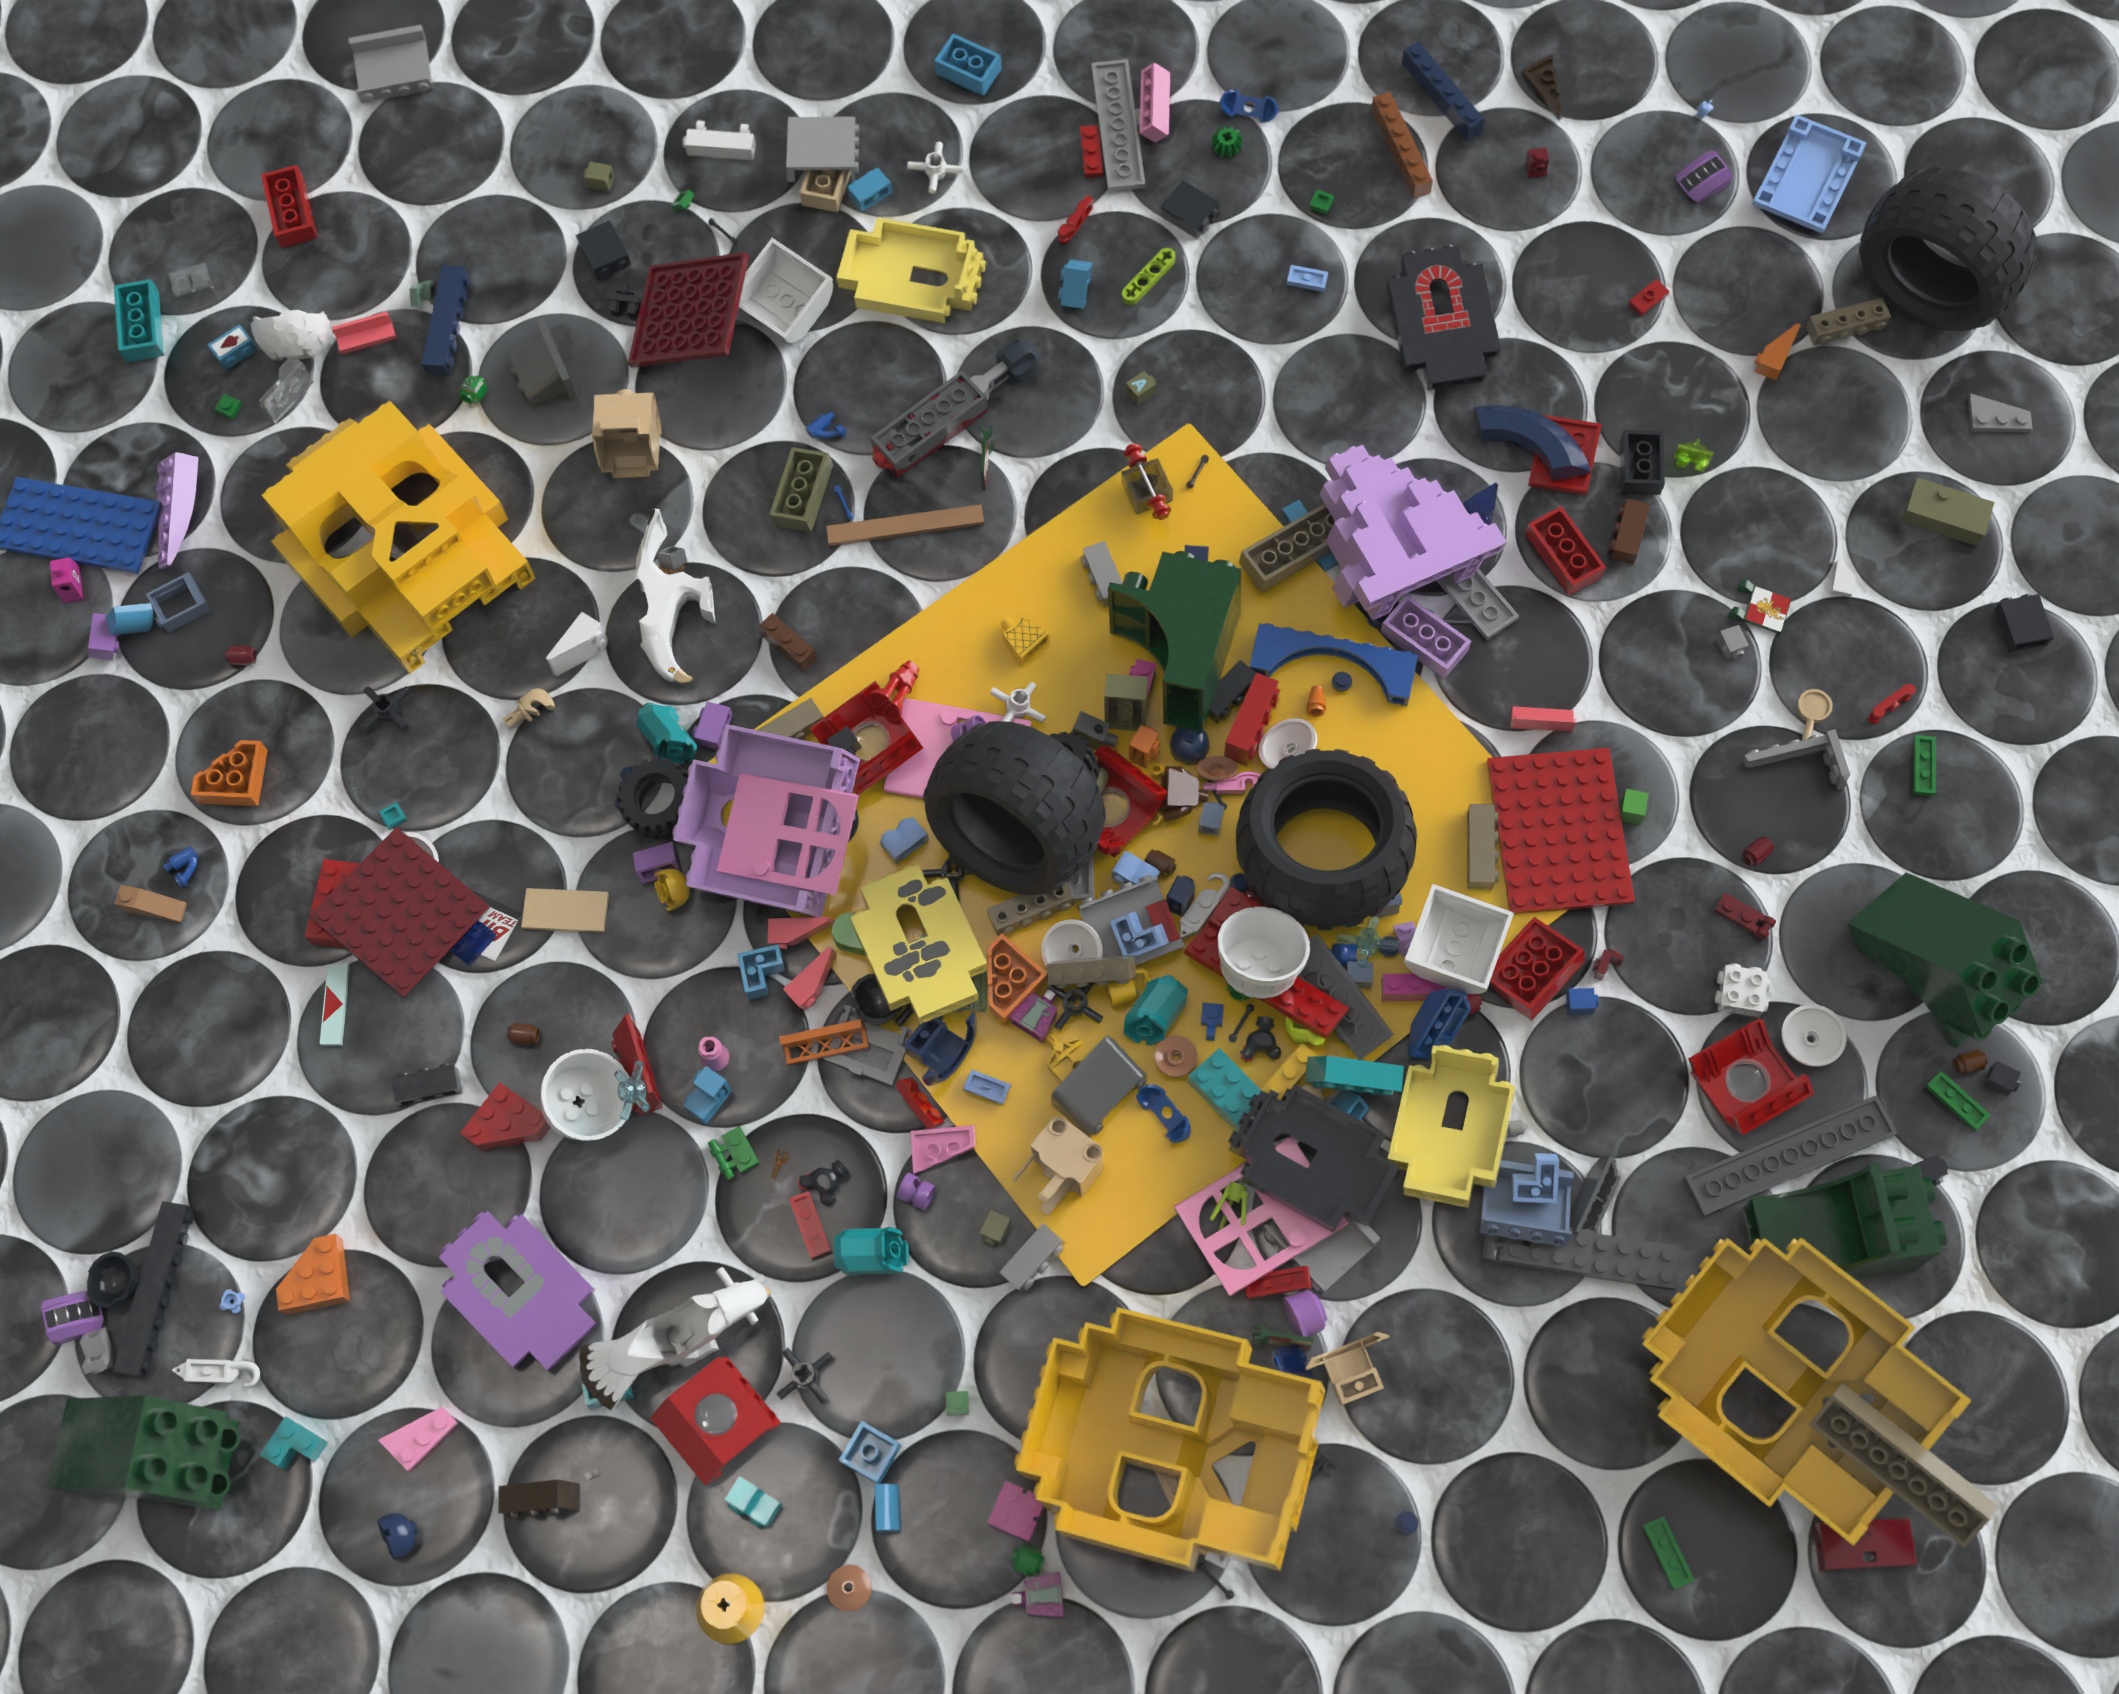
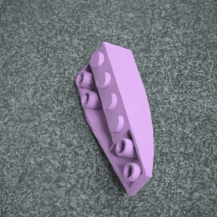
M175 452L162 460L158 465L157 501L163 505L158 519L159 569L163 570L172 564L187 532L196 494L198 457Z

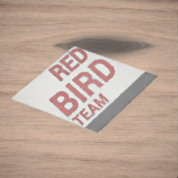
M473 891L490 906V909L457 944L496 961L522 913Z

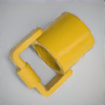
M1144 967L1136 968V974L1143 973L1142 979L1144 988H1146V983L1151 981V977L1148 976ZM1132 979L1129 980V983L1116 984V981H1109V984L1106 985L1112 1007L1128 1002L1130 1005H1134L1138 1000Z

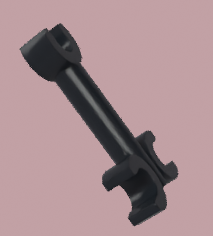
M1317 1447V1456L1314 1459L1308 1485L1321 1469L1326 1477L1331 1476V1473L1326 1469L1327 1465H1333L1335 1468L1338 1467V1463L1335 1460H1328L1326 1456L1321 1454L1319 1447Z

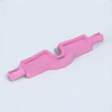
M1242 772L1235 777L1225 780L1202 783L1203 791L1216 790V794H1243L1245 792V783L1249 782L1254 787L1261 774Z

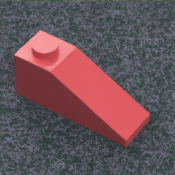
M829 917L768 919V944L772 946L778 944L780 950H785L787 946H795L832 926L834 920Z
M830 946L783 988L803 1010L814 1006L817 1002L816 999L820 996L836 956V952Z

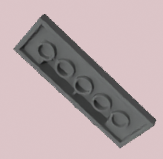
M1315 934L1309 939V957L1303 970L1297 977L1349 1007L1348 1013L1335 1028L1337 1030L1336 1035L1343 1043H1347L1359 1060H1363L1393 1036L1394 1033L1319 934Z

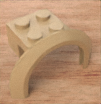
M1376 1332L1345 1346L1315 1356L1309 1360L1305 1370L1324 1364L1340 1405L1384 1389L1376 1367L1373 1368L1365 1347L1389 1338V1335Z

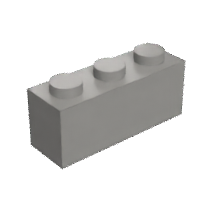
M1105 541L1082 548L1083 556L1080 559L1083 567H1087L1089 571L1087 576L1090 584L1095 585L1096 590L1094 592L1097 601H1101L1103 607L1109 606V583L1122 585V580Z
M1043 1223L1003 1267L1000 1273L1019 1291L1028 1290L1035 1282L1033 1278L1038 1273L1042 1274L1049 1267L1048 1262L1053 1256L1056 1258L1064 1249L1062 1246L1065 1242Z

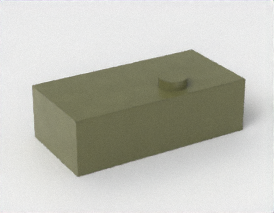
M791 448L769 514L776 527L812 532L833 468V462L828 453Z
M1917 477L1910 489L1901 522L1978 546L1985 536L1995 502Z
M1107 674L1104 710L1105 722L1110 724L1109 729L1137 731L1140 725L1146 727L1148 677Z

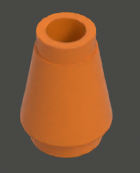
M1319 685L1311 687L1306 706L1308 714L1314 717L1322 716L1326 711L1323 687Z

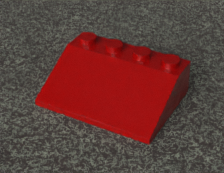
M1533 917L1499 954L1489 985L1514 1009L1533 1021L1585 963L1584 949L1536 917Z
M626 1014L612 1033L614 1040L611 1041L614 1053L618 1052L620 1060L617 1061L624 1067L631 1080L633 1088L631 1110H635L638 1116L662 1109L663 1106L641 1033L630 1014Z

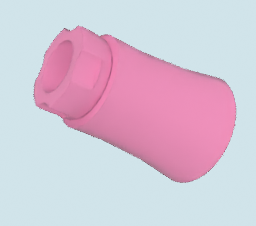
M713 1036L704 1037L699 1042L700 1061L704 1068L707 1066L716 1072L727 1066L730 1058L729 1052L718 1039Z

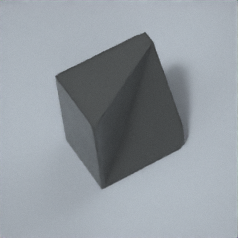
M669 546L657 554L659 565L662 568L674 570L687 562L685 549Z

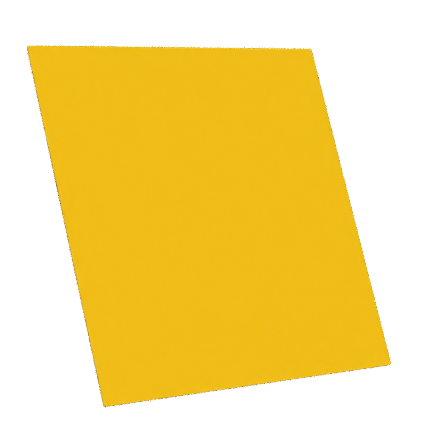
M1186 424L1144 454L1147 457V462L1142 467L1156 496L1165 495L1166 501L1164 504L1171 508V512L1166 519L1159 520L1153 518L1152 513L1154 509L1147 506V502L1152 498V495L1139 468L1131 469L1128 465L754 730L761 728L809 698H812L825 717L874 681L883 689L889 681L890 674L899 669L902 663L910 660L919 668V672L912 692L907 694L905 698L1006 716V703L990 695L992 688L994 687L1010 696L1013 690H1025L1027 685L1032 682L1036 685V688L1030 695V708L1045 715L1046 719L1043 723L1028 715L1021 719L1030 720L1032 728L1048 736L1053 733L1060 734V732H1067L1069 734L1073 730L1080 711L1105 721L1104 695L1107 674L1129 675L1131 666H1135L1137 659L1157 663L1156 676L1147 705L1146 726L1154 728L1159 733V741L1161 743L1158 749H1160V753L1155 761L1152 760L1146 769L1129 760V744L1137 731L1108 729V733L1118 736L1113 749L1160 786L1161 779L1156 780L1152 777V773L1160 772L1154 771L1153 766L1155 764L1161 765L1162 768L1166 766L1183 767L1193 777L1198 778L1199 790L1203 791L1202 783L1208 782L1197 773V765H1184L1185 763L1177 762L1170 754V738L1178 727L1163 724L1162 680L1165 674L1157 660L1141 645L1122 636L1110 634L1109 606L1103 607L1102 602L1097 601L1094 592L1096 590L1095 585L1090 584L1087 576L1089 571L1081 563L1080 557L1083 556L1082 548L1105 541L1122 582L1127 572L1141 573L1148 579L1146 587L1148 591L1150 590L1162 552L1174 554L1177 551H1184L1185 545L1209 546V562L1226 560L1234 564L1236 568L1242 569L1241 614L1220 680L1240 660L1250 667L1259 623H1270L1280 628L1290 627L1300 632L1310 631L1321 636L1330 635L1341 640L1350 639L1361 644L1370 643L1381 648L1393 647L1376 628L1369 625L1367 618L1354 604L1343 608L1332 589L1334 581L1316 562L1263 592L1257 588L1238 563L1241 551L1284 526L1191 424ZM1207 455L1209 461L1203 465L1194 481V487L1191 489L1187 488L1186 484L1192 479L1200 465L1201 457ZM1007 616L1014 622L1024 616L1049 633V642L1023 665L1017 661L1003 641V633L1006 630L1001 626V622ZM1310 655L1286 663L1269 677L1279 681L1278 689L1281 691L1277 707L1271 712L1270 723L1264 728V735L1272 726L1283 720L1299 718L1308 721L1315 729L1317 734L1315 749H1320L1321 751L1341 749L1349 751V754L1358 757L1365 756L1373 760L1378 768L1387 770L1396 779L1399 789L1405 792L1417 829L1415 860L1408 879L1399 892L1402 897V905H1400L1398 914L1379 918L1371 917L1364 928L1340 926L1333 927L1332 930H1318V927L1307 925L1303 927L1309 939L1315 934H1319L1330 950L1335 943L1357 944V962L1373 963L1371 989L1360 988V990L1394 1033L1393 1036L1363 1059V1061L1374 1062L1410 1034L1411 1023L1424 1001H1381V978L1383 974H1414L1406 967L1404 962L1406 956L1402 957L1400 955V949L1393 957H1386L1380 953L1379 942L1381 939L1387 936L1396 938L1393 932L1394 925L1413 921L1417 928L1432 884L1509 911L1499 841L1495 844V851H1498V863H1495V870H1498V883L1494 884L1493 889L1467 888V810L1469 804L1493 805L1487 767V758H1492V756L1416 672H1414L1408 705L1403 706L1388 703L1378 682L1359 665L1336 656ZM1338 672H1346L1352 678V685L1346 691H1337L1332 685V678ZM1315 685L1323 687L1326 711L1319 717L1309 715L1306 709L1311 687ZM895 689L894 692L892 693V695H891V697H890V699H889L890 701H891V700L895 697V695L897 694L898 691H897L896 689ZM1242 703L1238 707L1235 705L1231 709V714L1225 720L1221 719L1218 723L1208 716L1204 730L1209 737L1210 748L1206 758L1212 756L1224 757L1225 742ZM865 726L854 735L862 748L856 751L855 755L862 760L869 761L888 747V735L879 726ZM813 733L808 734L804 739L805 741L821 744ZM1259 743L1257 744V751L1253 761L1249 760L1247 766L1236 763L1237 772L1232 777L1242 772L1262 774L1269 769L1260 759ZM716 756L708 761V763L716 764ZM887 775L858 795L856 807L859 817L858 829L854 837L848 842L836 895L827 894L822 917H829L835 921L837 917L846 912L866 911V905L860 888L867 882L883 879L885 875L900 872L909 865L915 866L918 864L921 871L942 869L944 861L949 858L948 852L943 848L930 828L924 808V799L884 792ZM1249 782L1245 783V792L1243 794H1219L1222 802L1227 805L1219 836L1198 832L1204 803L1198 802V806L1190 814L1172 821L1165 822L1162 820L1161 825L1157 827L1151 824V822L1159 819V817H1155L1115 858L1110 854L1101 853L1097 847L1094 852L1095 900L1101 898L1100 894L1112 889L1114 893L1121 890V885L1114 881V877L1111 874L1124 851L1135 855L1142 861H1145L1151 849L1155 851L1160 850L1174 858L1177 865L1172 875L1168 874L1166 877L1159 875L1157 879L1163 899H1166L1177 875L1190 877L1195 883V894L1191 905L1202 890L1212 889L1218 892L1222 887L1223 882L1219 878L1208 881L1210 875L1222 873L1230 880L1237 873L1244 874L1237 859L1236 826L1241 806L1250 789H1253L1252 784ZM1207 791L1208 800L1206 803H1218L1213 791ZM1117 793L1102 794L1106 810V820L1103 825L1119 823L1128 812L1126 799ZM733 800L727 804L723 812L722 819L723 824L726 827L728 825ZM1315 809L1301 813L1289 820L1276 836L1282 849L1292 859L1304 866L1318 870H1339L1350 867L1364 859L1376 845L1373 836L1363 823L1347 813L1332 809ZM914 817L928 834V841L911 852L906 858L895 863L880 844L881 836L888 830L896 829L901 820ZM951 868V873L957 874L956 868ZM973 874L966 875L964 880L959 883V904L984 955L988 968L987 947L998 936L989 919L987 908L1020 894L994 887ZM942 877L925 878V880L930 885L932 881ZM1076 901L1069 910L1053 913L1046 920H1036L1029 927L1017 928L1006 937L1047 973V967L1044 964L1041 953L1043 938L1046 932L1060 921L1068 919L1083 921L1078 910L1082 903L1081 901ZM903 905L898 908L896 917L907 941L913 928L927 934L913 906ZM786 910L791 918L812 917ZM1568 910L1513 914L1500 953L1533 917L1549 926ZM1170 912L1180 937L1181 925H1179L1182 917ZM832 926L808 938L820 954L829 946L836 952L831 969L850 993L858 979L867 974H874L866 956L844 951L837 947L832 934ZM1195 934L1182 939L1184 947L1135 965L1136 968L1144 967L1151 980L1163 977L1164 975H1170L1188 989L1186 1006L1165 1035V1038L1170 1036L1185 1037L1196 1048V1065L1185 1076L1171 1077L1159 1070L1155 1062V1051L1159 1043L1147 1045V1041L1141 1040L1140 1043H1135L1123 1033L1125 1016L1133 1005H1130L1128 1002L1112 1007L1106 985H1096L1095 982L1086 995L1088 1007L1104 1017L1100 1024L1082 1014L1080 1016H1071L1061 1031H1059L1054 1025L1065 1011L1063 1000L1056 997L1052 1003L1057 1008V1016L1047 1036L1052 1033L1058 1041L1062 1042L1080 1038L1092 1051L1104 1037L1109 1035L1147 1074L1145 1078L1147 1081L1144 1086L1153 1084L1162 1087L1166 1091L1165 1094L1183 1116H1187L1190 1123V1135L1188 1139L1182 1142H1171L1166 1137L1168 1129L1150 1108L1144 1110L1142 1105L1138 1103L1136 1095L1139 1090L1137 1088L1131 1089L1104 1118L1102 1123L1104 1127L1101 1132L1096 1136L1093 1134L1090 1137L1102 1148L1104 1162L1102 1173L1083 1197L1075 1191L1067 1192L1049 1216L1040 1210L1044 1202L1038 1198V1195L1050 1182V1179L1042 1174V1166L1033 1160L1016 1182L1013 1181V1176L1015 1172L1018 1173L1031 1157L1030 1146L1052 1118L1062 1117L1071 1123L1051 1103V1095L1062 1081L1051 1069H1048V1062L1052 1055L1053 1047L1047 1040L1041 1043L1011 1024L1010 1021L1004 1025L990 1013L988 1003V971L974 976V986L978 993V1001L974 1002V1007H971V1004L969 1007L968 1004L942 1015L945 1017L943 1022L946 1023L948 1030L964 1040L967 1034V1018L972 1012H975L977 1018V1032L974 1043L967 1057L953 1075L941 1083L927 1086L924 1084L922 1077L929 1068L909 1056L907 1052L903 1059L955 1127L975 1126L976 1148H974V1151L1036 1230L1044 1223L1065 1242L1062 1246L1064 1249L1058 1258L1083 1287L1178 1215L1174 1208L1175 1205L1237 1169L1247 1161L1229 1150L1231 1143L1228 1140L1234 1130L1188 1083V1076L1220 1048L1261 1090L1301 1045L1294 1042L1287 1033L1285 1027L1286 1016L1256 997L1243 1001L1233 999L1227 990L1228 982L1226 979L1184 954V949L1195 938ZM1074 945V951L1078 952V946ZM1143 973L1136 974L1132 978L1137 998L1145 990L1142 979ZM1047 982L1036 995L1041 998L1047 990L1049 983ZM1076 983L1068 984L1069 987L1060 989L1067 993L1071 989L1080 990L1082 987H1076ZM1078 999L1075 1003L1070 1001V1003L1074 1005V1007L1079 1006L1081 1002ZM1203 1003L1224 1004L1222 1027L1215 1028L1214 1041L1206 1040L1207 1026L1201 1025ZM1252 1004L1254 1010L1249 1013L1239 1030L1236 1042H1229L1228 1037L1230 1034H1233L1245 1014L1246 1006ZM903 1006L902 1010L894 1020L888 1022L887 1024H881L876 1026L901 1035L902 1031L900 1030V1027L895 1024L894 1021L907 1008V1006ZM913 1013L902 1027H907L914 1032L919 1026V1022ZM1257 1017L1273 1018L1275 1026L1270 1031L1275 1036L1277 1046L1281 1049V1056L1273 1060L1264 1053L1256 1052L1253 1056V1061L1246 1063L1241 1059L1240 1051L1246 1045L1248 1035L1258 1029L1255 1024ZM1336 1029L1331 1032L1321 1046L1303 1043L1318 1056L1359 1060L1347 1043H1343L1337 1037ZM1175 1055L1172 1057V1060L1177 1062L1180 1058ZM1076 1063V1064L1073 1066V1070H1074L1080 1063ZM971 1069L1011 1084L1003 1105L963 1090ZM1305 1076L1298 1086L1301 1087L1306 1083L1312 1085L1313 1083L1305 1082ZM1326 1087L1321 1094L1325 1100L1337 1090ZM1165 1106L1162 1109V1115L1167 1119L1172 1116V1110L1170 1107Z

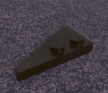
M1550 54L1523 69L1521 75L1555 117L1560 120L1563 118L1562 103H1560L1559 99L1560 92L1558 81L1556 80V70L1553 66V55Z

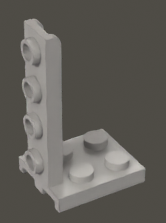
M1836 729L1827 731V734L1823 736H1810L1807 740L1803 741L1792 740L1786 745L1779 746L1776 744L1762 751L1758 749L1751 750L1745 754L1743 760L1746 768H1752L1824 750V763L1826 766L1829 765L1831 771L1829 772L1830 781L1832 784H1835L1837 790L1846 787L1850 776Z

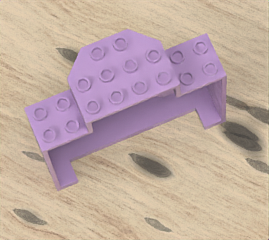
M726 724L725 729L721 733L722 742L720 749L716 753L717 763L712 764L693 759L692 764L688 768V782L683 788L684 798L678 809L679 818L673 829V840L695 847L691 854V868L686 874V886L704 892L812 917H822L827 898L826 893L717 871L727 829L723 824V812L727 804L734 800L740 773L852 794L860 758L842 748ZM791 793L783 825L806 829L813 797ZM823 800L816 831L839 836L840 819L837 810L829 801ZM785 840L779 841L774 862L775 872L795 876L802 844ZM813 846L805 878H811L822 873L831 863L836 850Z

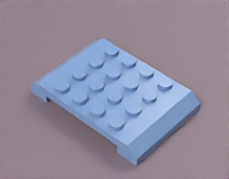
M1796 114L1752 205L1823 233L1865 148L1866 142Z

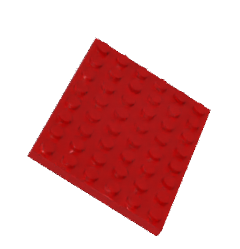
M1609 748L1487 758L1494 812H1498L1496 828L1510 912L1521 914L1634 904L1635 898Z

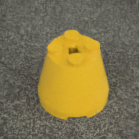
M732 1573L720 1575L708 1582L699 1594L696 1604V1616L703 1632L711 1639L723 1644H736L750 1638L758 1629L765 1612L763 1595L756 1584L745 1576ZM727 1602L730 1603V1606H728L726 1608V1611L724 1612L722 1607H724L727 1604Z

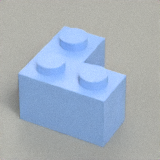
M1136 911L1110 921L1123 956L1134 955L1135 957L1169 943L1162 924L1143 930Z
M1535 1153L1534 1174L1512 1173L1511 1195L1513 1202L1557 1203L1559 1159L1557 1154Z

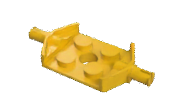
M1052 1033L1045 1038L1053 1047V1052L1048 1062V1069H1051L1062 1082L1073 1071V1066L1076 1063H1080L1091 1052L1080 1038L1062 1042L1058 1041Z

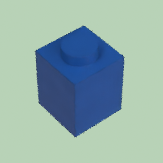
M1594 988L1568 989L1565 995L1567 1015L1593 1014L1596 1007L1599 1006V998L1597 994L1595 995Z

